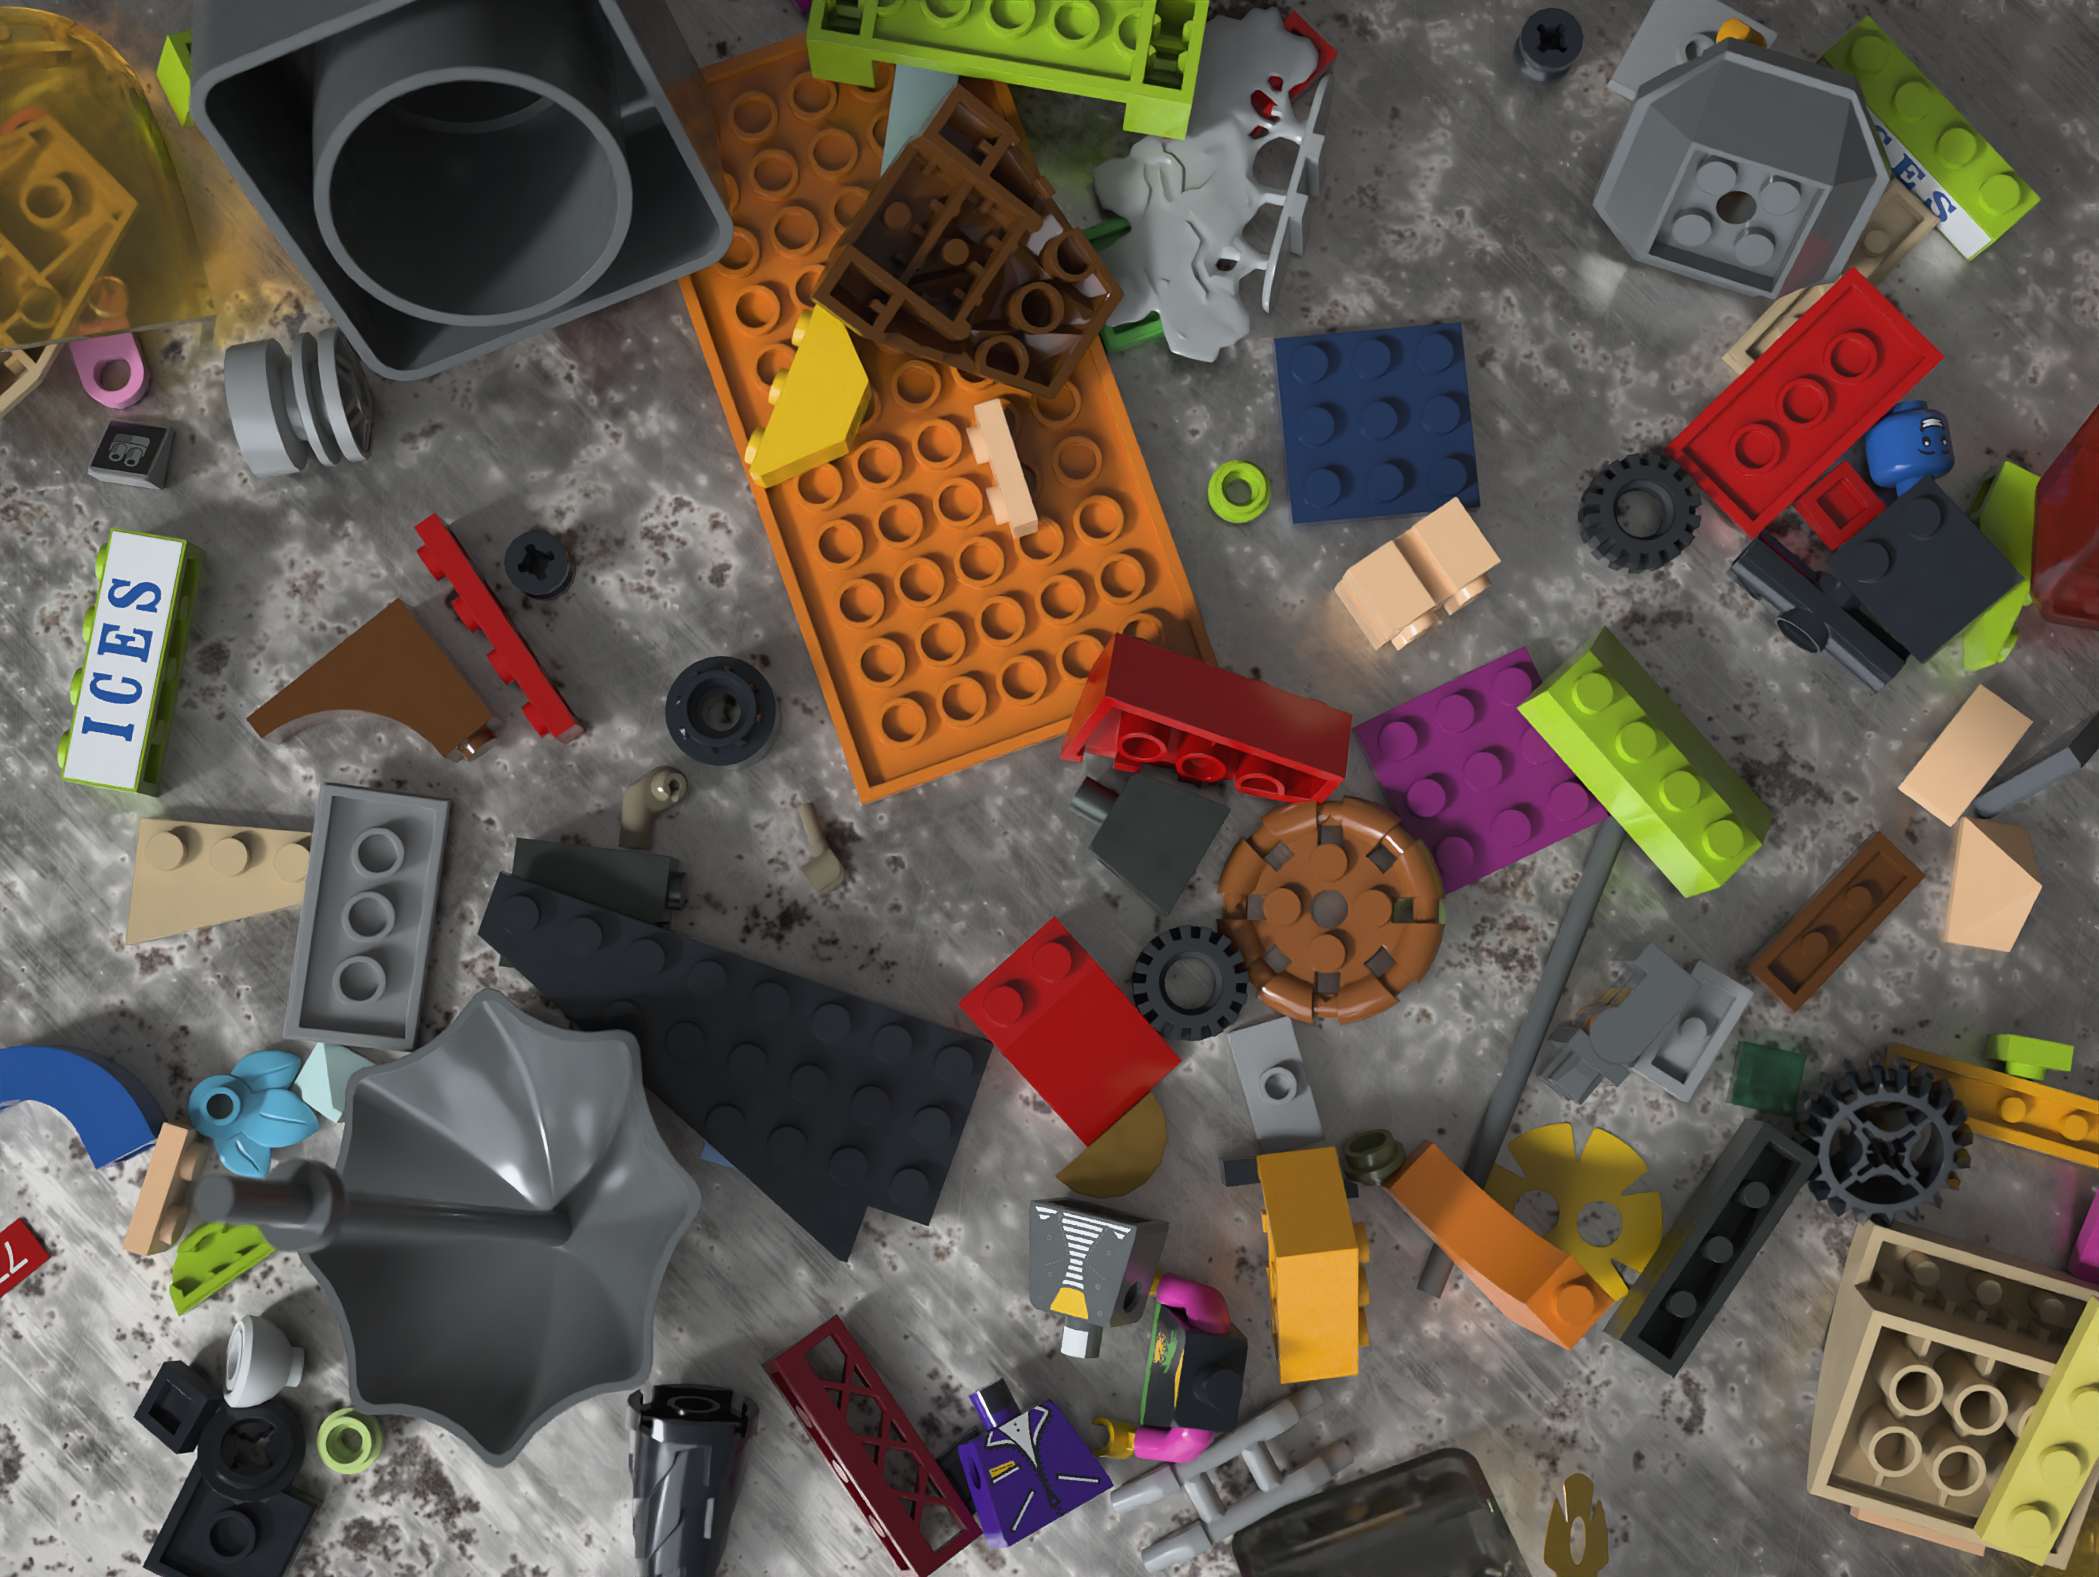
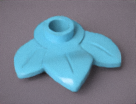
M279 1050L251 1053L243 1057L229 1075L222 1074L208 1077L193 1089L187 1108L190 1122L202 1135L214 1139L220 1161L235 1174L245 1177L265 1178L271 1166V1147H285L297 1144L318 1131L320 1125L313 1111L296 1094L287 1090L300 1069V1057ZM217 1095H228L234 1105L232 1113L224 1119L213 1118L209 1112L210 1101Z

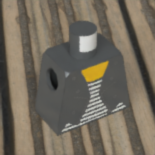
M1068 1197L1032 1200L1029 1210L1030 1302L1037 1310L1065 1317L1060 1350L1062 1353L1079 1358H1098L1103 1327L1112 1328L1137 1323L1143 1316L1168 1234L1169 1222Z

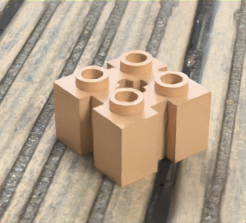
M1455 497L1413 525L1411 529L1350 567L1344 574L1343 579L1334 588V591L1376 651L1389 642H1392L1399 651L1429 630L1430 626L1439 621L1434 611L1444 607L1451 616L1479 597L1481 592L1492 585V582L1487 577V573L1496 567L1501 560L1459 499Z

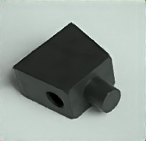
M1136 771L1133 772L1120 795L1086 776L1068 806L1069 810L1100 827L1087 852L1164 917L1170 914L1231 811L1230 808L1223 804Z

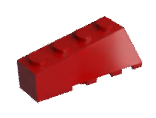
M1116 632L1091 668L1063 741L1059 759L1082 763L1085 752L1115 758L1113 769L1132 773L1134 771L1139 772L1141 763L1177 770V781L1202 786V782L1226 779L1235 781L1234 787L1237 793L1289 803L1317 801L1318 805H1321L1345 779L1353 714L1330 707L1321 700L1304 698L1272 687L1263 680L1247 678L1212 666L1203 659L1189 658L1163 649L1143 638L1129 637Z

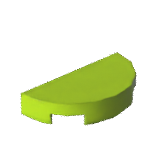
M205 1222L198 1225L179 1244L176 1251L178 1255L173 1265L172 1284L169 1285V1294L179 1317L189 1313L278 1251L265 1241L258 1226Z

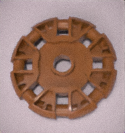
M1344 795L1343 801L1325 800L1321 805H1318L1317 801L1287 802L1260 818L1263 824L1248 839L1241 836L1233 847L1223 867L1217 889V894H1223L1222 919H1216L1218 934L1224 935L1232 941L1229 944L1231 954L1240 951L1245 961L1235 964L1239 973H1243L1245 970L1248 972L1249 982L1259 991L1256 995L1258 1000L1278 1013L1302 1022L1315 1024L1316 1018H1336L1339 1024L1343 1025L1363 1021L1389 1010L1400 1002L1397 996L1412 981H1416L1418 984L1422 981L1433 964L1442 942L1445 924H1439V899H1446L1443 880L1430 849L1422 838L1415 841L1401 826L1404 819L1380 804L1361 797ZM1322 826H1342L1343 846L1331 843L1321 845ZM1282 841L1295 855L1287 860L1277 871L1265 857ZM1382 844L1397 858L1385 873L1369 858ZM1328 891L1341 893L1348 904V913L1345 920L1333 928H1325L1320 925L1314 916L1313 910L1317 898ZM1248 895L1266 896L1263 902V913L1266 920H1247ZM1394 898L1413 899V923H1393L1395 912ZM1276 946L1292 961L1278 974L1263 959ZM1385 948L1396 962L1378 977L1367 963ZM1318 972L1340 973V989L1338 993L1318 992Z

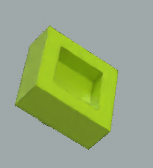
M1987 1034L1984 1059L2006 1063L2004 1074L2024 1079L2045 1081L2047 1070L2071 1072L2074 1046L2014 1034Z

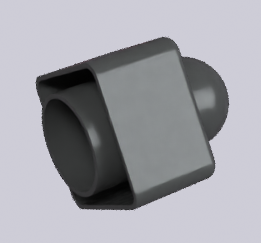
M193 0L189 105L195 124L361 359L371 370L383 377L398 381H415L430 377L711 266L725 255L732 243L733 223L707 83L665 0Z

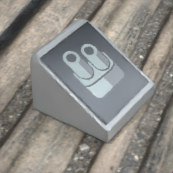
M109 418L89 461L87 473L104 482L163 490L174 429L167 426Z

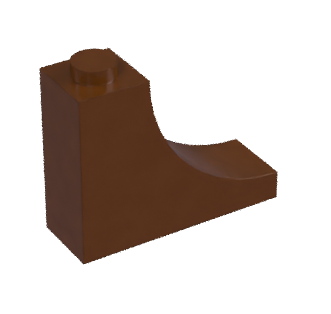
M400 598L393 601L246 718L261 739L278 745L309 727L335 719L371 717L390 720L406 725L431 743L444 758L456 763L464 757L468 762L474 761L489 751L499 740L495 732L506 724L416 610Z

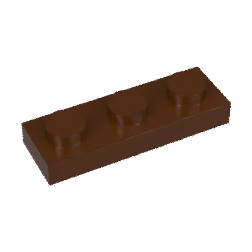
M1880 831L1871 833L1742 969L1787 1013H1795L1926 875Z

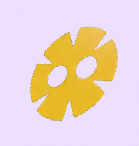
M1569 1123L1541 1126L1529 1130L1510 1141L1508 1148L1526 1178H1522L1494 1163L1483 1191L1512 1216H1514L1517 1200L1524 1193L1531 1190H1542L1549 1193L1558 1204L1559 1218L1557 1224L1550 1232L1539 1236L1555 1247L1572 1255L1615 1302L1619 1301L1629 1291L1612 1264L1611 1258L1642 1273L1660 1246L1662 1238L1663 1210L1660 1193L1651 1191L1621 1195L1626 1188L1647 1172L1648 1167L1626 1143L1599 1128H1595L1592 1131L1578 1161L1575 1159L1572 1126ZM1594 1201L1610 1203L1618 1210L1622 1219V1229L1619 1237L1607 1246L1598 1247L1590 1245L1583 1240L1578 1232L1577 1219L1580 1211L1587 1204Z
M1582 1473L1572 1474L1564 1481L1567 1522L1558 1498H1555L1550 1513L1543 1562L1556 1573V1577H1598L1597 1573L1609 1563L1608 1533L1601 1500H1598L1589 1523L1594 1485ZM1577 1516L1582 1519L1585 1529V1549L1583 1558L1578 1565L1574 1563L1570 1550L1571 1528Z

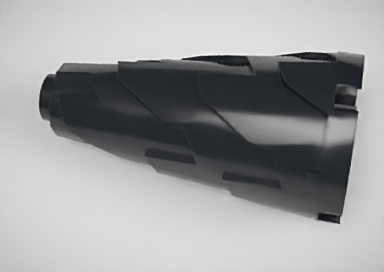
M697 1384L653 1385L651 1402L643 1404L644 1394L640 1392V1388L629 1395L624 1430H629L628 1469L633 1484L632 1518L633 1536L635 1539V1577H715L726 1548L732 1515L745 1479L752 1436L757 1435L760 1408L755 1401L745 1395L742 1411L731 1407L732 1390Z

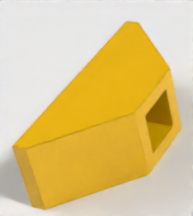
M817 304L813 311L805 308L798 319L792 338V345L799 348L790 370L781 367L775 376L768 398V403L775 405L767 427L757 426L746 449L744 460L751 464L749 473L754 483L764 488H770L848 454L872 398L869 379L845 325Z

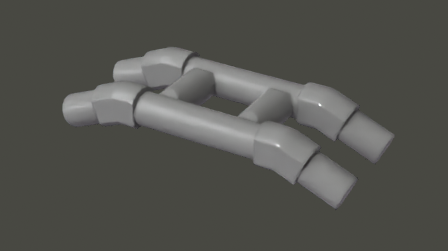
M1305 1384L1284 1399H1279L1267 1408L1254 1414V1417L1237 1425L1233 1434L1223 1433L1214 1438L1213 1443L1196 1460L1187 1463L1167 1462L1141 1475L1137 1480L1111 1491L1110 1499L1113 1508L1119 1515H1124L1145 1504L1150 1505L1180 1490L1184 1485L1202 1521H1197L1171 1534L1170 1537L1142 1549L1141 1558L1145 1568L1153 1574L1175 1563L1180 1564L1212 1548V1545L1291 1501L1297 1498L1301 1499L1330 1481L1332 1476L1354 1462L1350 1448L1346 1443L1339 1440L1315 1457H1310L1298 1466L1285 1472V1475L1282 1476L1265 1445V1440L1268 1441L1300 1422L1302 1417L1323 1404L1321 1394L1313 1384ZM1241 1454L1259 1489L1225 1508L1207 1472Z

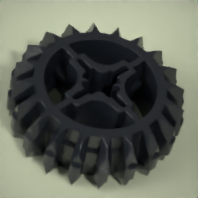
M1871 1052L1866 1061L1867 1068L1857 1070L1851 1060L1844 1058L1842 1063L1844 1076L1836 1080L1832 1075L1821 1071L1818 1079L1824 1092L1818 1093L1803 1090L1801 1100L1808 1111L1794 1112L1791 1122L1798 1134L1791 1136V1139L1820 1159L1806 1180L1810 1181L1808 1184L1810 1194L1818 1202L1828 1199L1827 1202L1831 1212L1835 1213L1838 1217L1852 1209L1855 1221L1859 1222L1862 1226L1866 1224L1873 1213H1879L1882 1223L1891 1228L1895 1219V1213L1905 1211L1910 1219L1917 1222L1920 1215L1917 1206L1926 1201L1929 1205L1941 1209L1943 1200L1938 1190L1946 1188L1959 1191L1961 1181L1954 1170L1971 1168V1157L1967 1149L1964 1148L1973 1144L1974 1139L1970 1126L1964 1123L1969 1115L1961 1100L1954 1099L1955 1091L1950 1082L1944 1080V1078L1935 1081V1075L1931 1067L1924 1063L1910 1071L1907 1059L1897 1054L1888 1068H1884L1880 1057ZM1893 1101L1887 1106L1869 1105L1876 1102ZM1846 1118L1851 1125V1131L1839 1143L1841 1150L1829 1158L1832 1137L1840 1123ZM1931 1124L1928 1144L1920 1157L1914 1161L1910 1154L1912 1147L1923 1138L1921 1130ZM1866 1128H1868L1876 1138L1880 1136L1886 1142L1891 1141L1896 1152H1894L1885 1142L1881 1143L1876 1138L1870 1139L1866 1131ZM1881 1174H1886V1175H1888V1176H1884V1177H1873V1176H1875V1175H1881Z

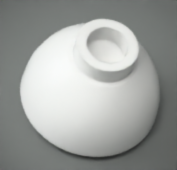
M246 1315L235 1325L228 1343L222 1381L224 1399L232 1408L250 1407L273 1398L284 1386L297 1387L303 1372L304 1349L292 1347L285 1334L273 1323L261 1317Z

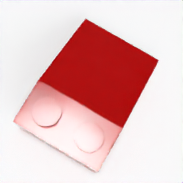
M1055 916L957 1003L1087 1147L1182 1061Z

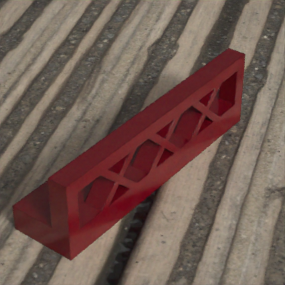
M838 1314L832 1316L796 1343L780 1350L761 1364L901 1577H928L983 1534V1531ZM830 1335L845 1356L841 1383L819 1379L803 1356V1354ZM854 1371L865 1387L852 1385ZM826 1390L839 1392L837 1406ZM850 1394L873 1398L881 1410L877 1437L855 1434L846 1421ZM890 1426L893 1428L901 1442L888 1440ZM862 1444L876 1447L874 1460H872ZM887 1449L909 1452L917 1464L914 1493L892 1489L884 1478L883 1470ZM927 1481L938 1497L925 1495ZM899 1499L912 1501L910 1515ZM924 1504L946 1507L961 1530L935 1551L932 1550L920 1532Z

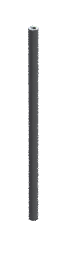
M1609 811L1607 812L1609 817L1604 819L1463 1170L1482 1190L1485 1188L1627 834L1625 829ZM1435 1242L1416 1289L1440 1299L1454 1262Z

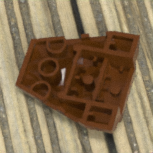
M957 83L953 85L931 111L918 132L910 136L900 148L832 248L828 256L830 261L818 277L809 299L862 338L974 373L977 376L1047 399H1055L1124 296V292L1080 227L1072 228L1051 197L1056 193L1045 175L1038 177L1017 146L1021 140L1011 125Z

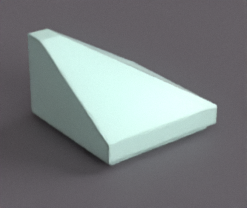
M317 1042L290 1091L336 1123L345 1122V1090L349 1078L361 1068L378 1064L344 1045Z

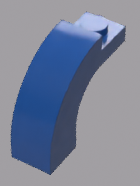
M37 1045L0 1049V1113L27 1100L41 1102L58 1110L75 1127L96 1170L119 1166L156 1146L163 1122H168L149 1089L121 1064L91 1050L73 1046Z

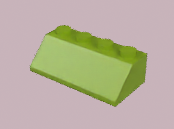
M1606 625L1593 634L1516 707L1685 898L1721 887L1763 845L1773 813Z

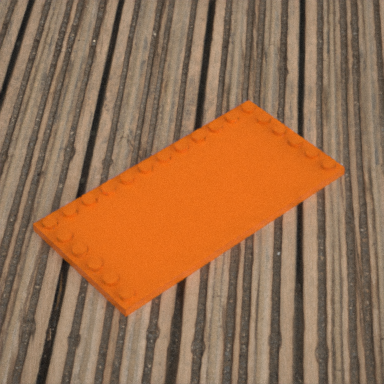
M807 32L700 68L708 87L734 233L728 251L720 260L711 266L677 280L862 805L865 806L1066 735L1091 668L1116 632L1129 637L1143 638L1155 646L1189 658H1200L1209 662L1212 666L1220 667L1099 335L1096 336L1056 398L1047 399L977 376L974 373L862 338L845 326L869 379L872 391V398L850 452L770 488H764L754 483L749 473L751 464L744 460L746 449L757 426L766 428L775 405L768 403V398L777 372L781 367L790 370L799 347L792 345V338L798 319L805 308L811 311L814 310L816 303L809 299L818 277L830 261L828 256L832 248L880 179L896 64L879 61L875 88L812 78L806 45ZM959 75L958 83L1011 125L1021 140L1017 144L1018 148L1037 176L1041 177L1007 83ZM997 398L1000 400L1038 518V532L1013 539L1008 522L1000 525L996 524L986 493V488L996 486L989 462L977 465L966 429L977 425L974 405Z

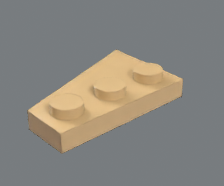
M140 818L125 945L135 946L171 935L194 932L251 916L257 917L302 906L312 833Z

